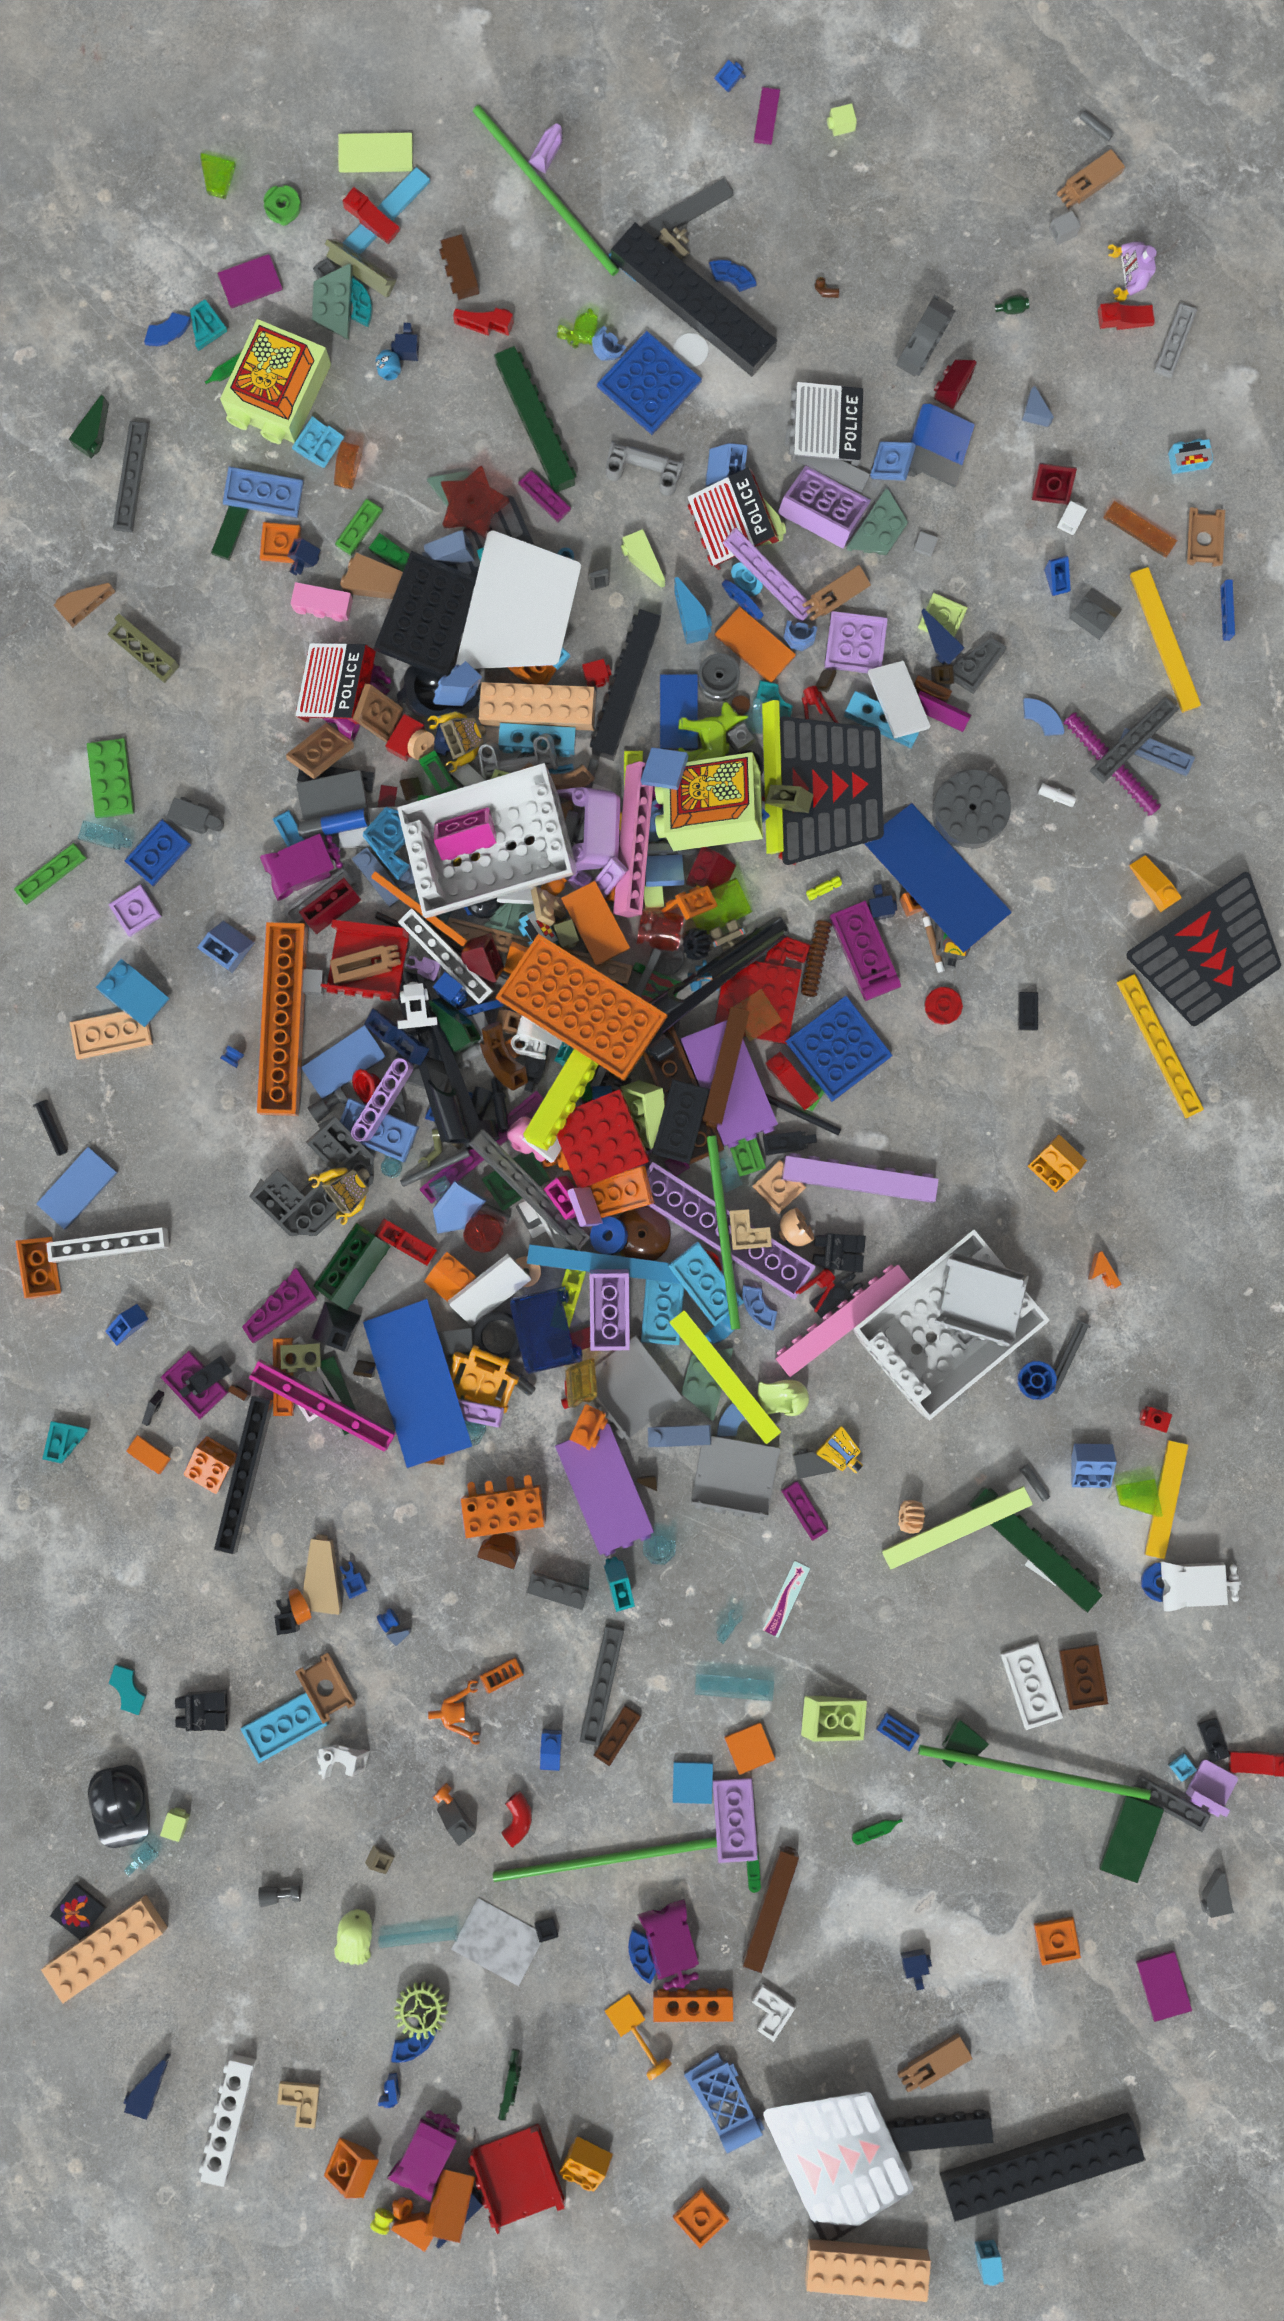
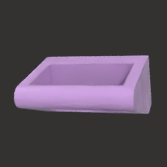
M554 124L545 131L529 160V164L533 168L543 173H546L562 144V130L559 124Z

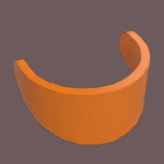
M296 1588L290 1590L289 1600L297 1624L300 1625L311 1619V1613L301 1592Z

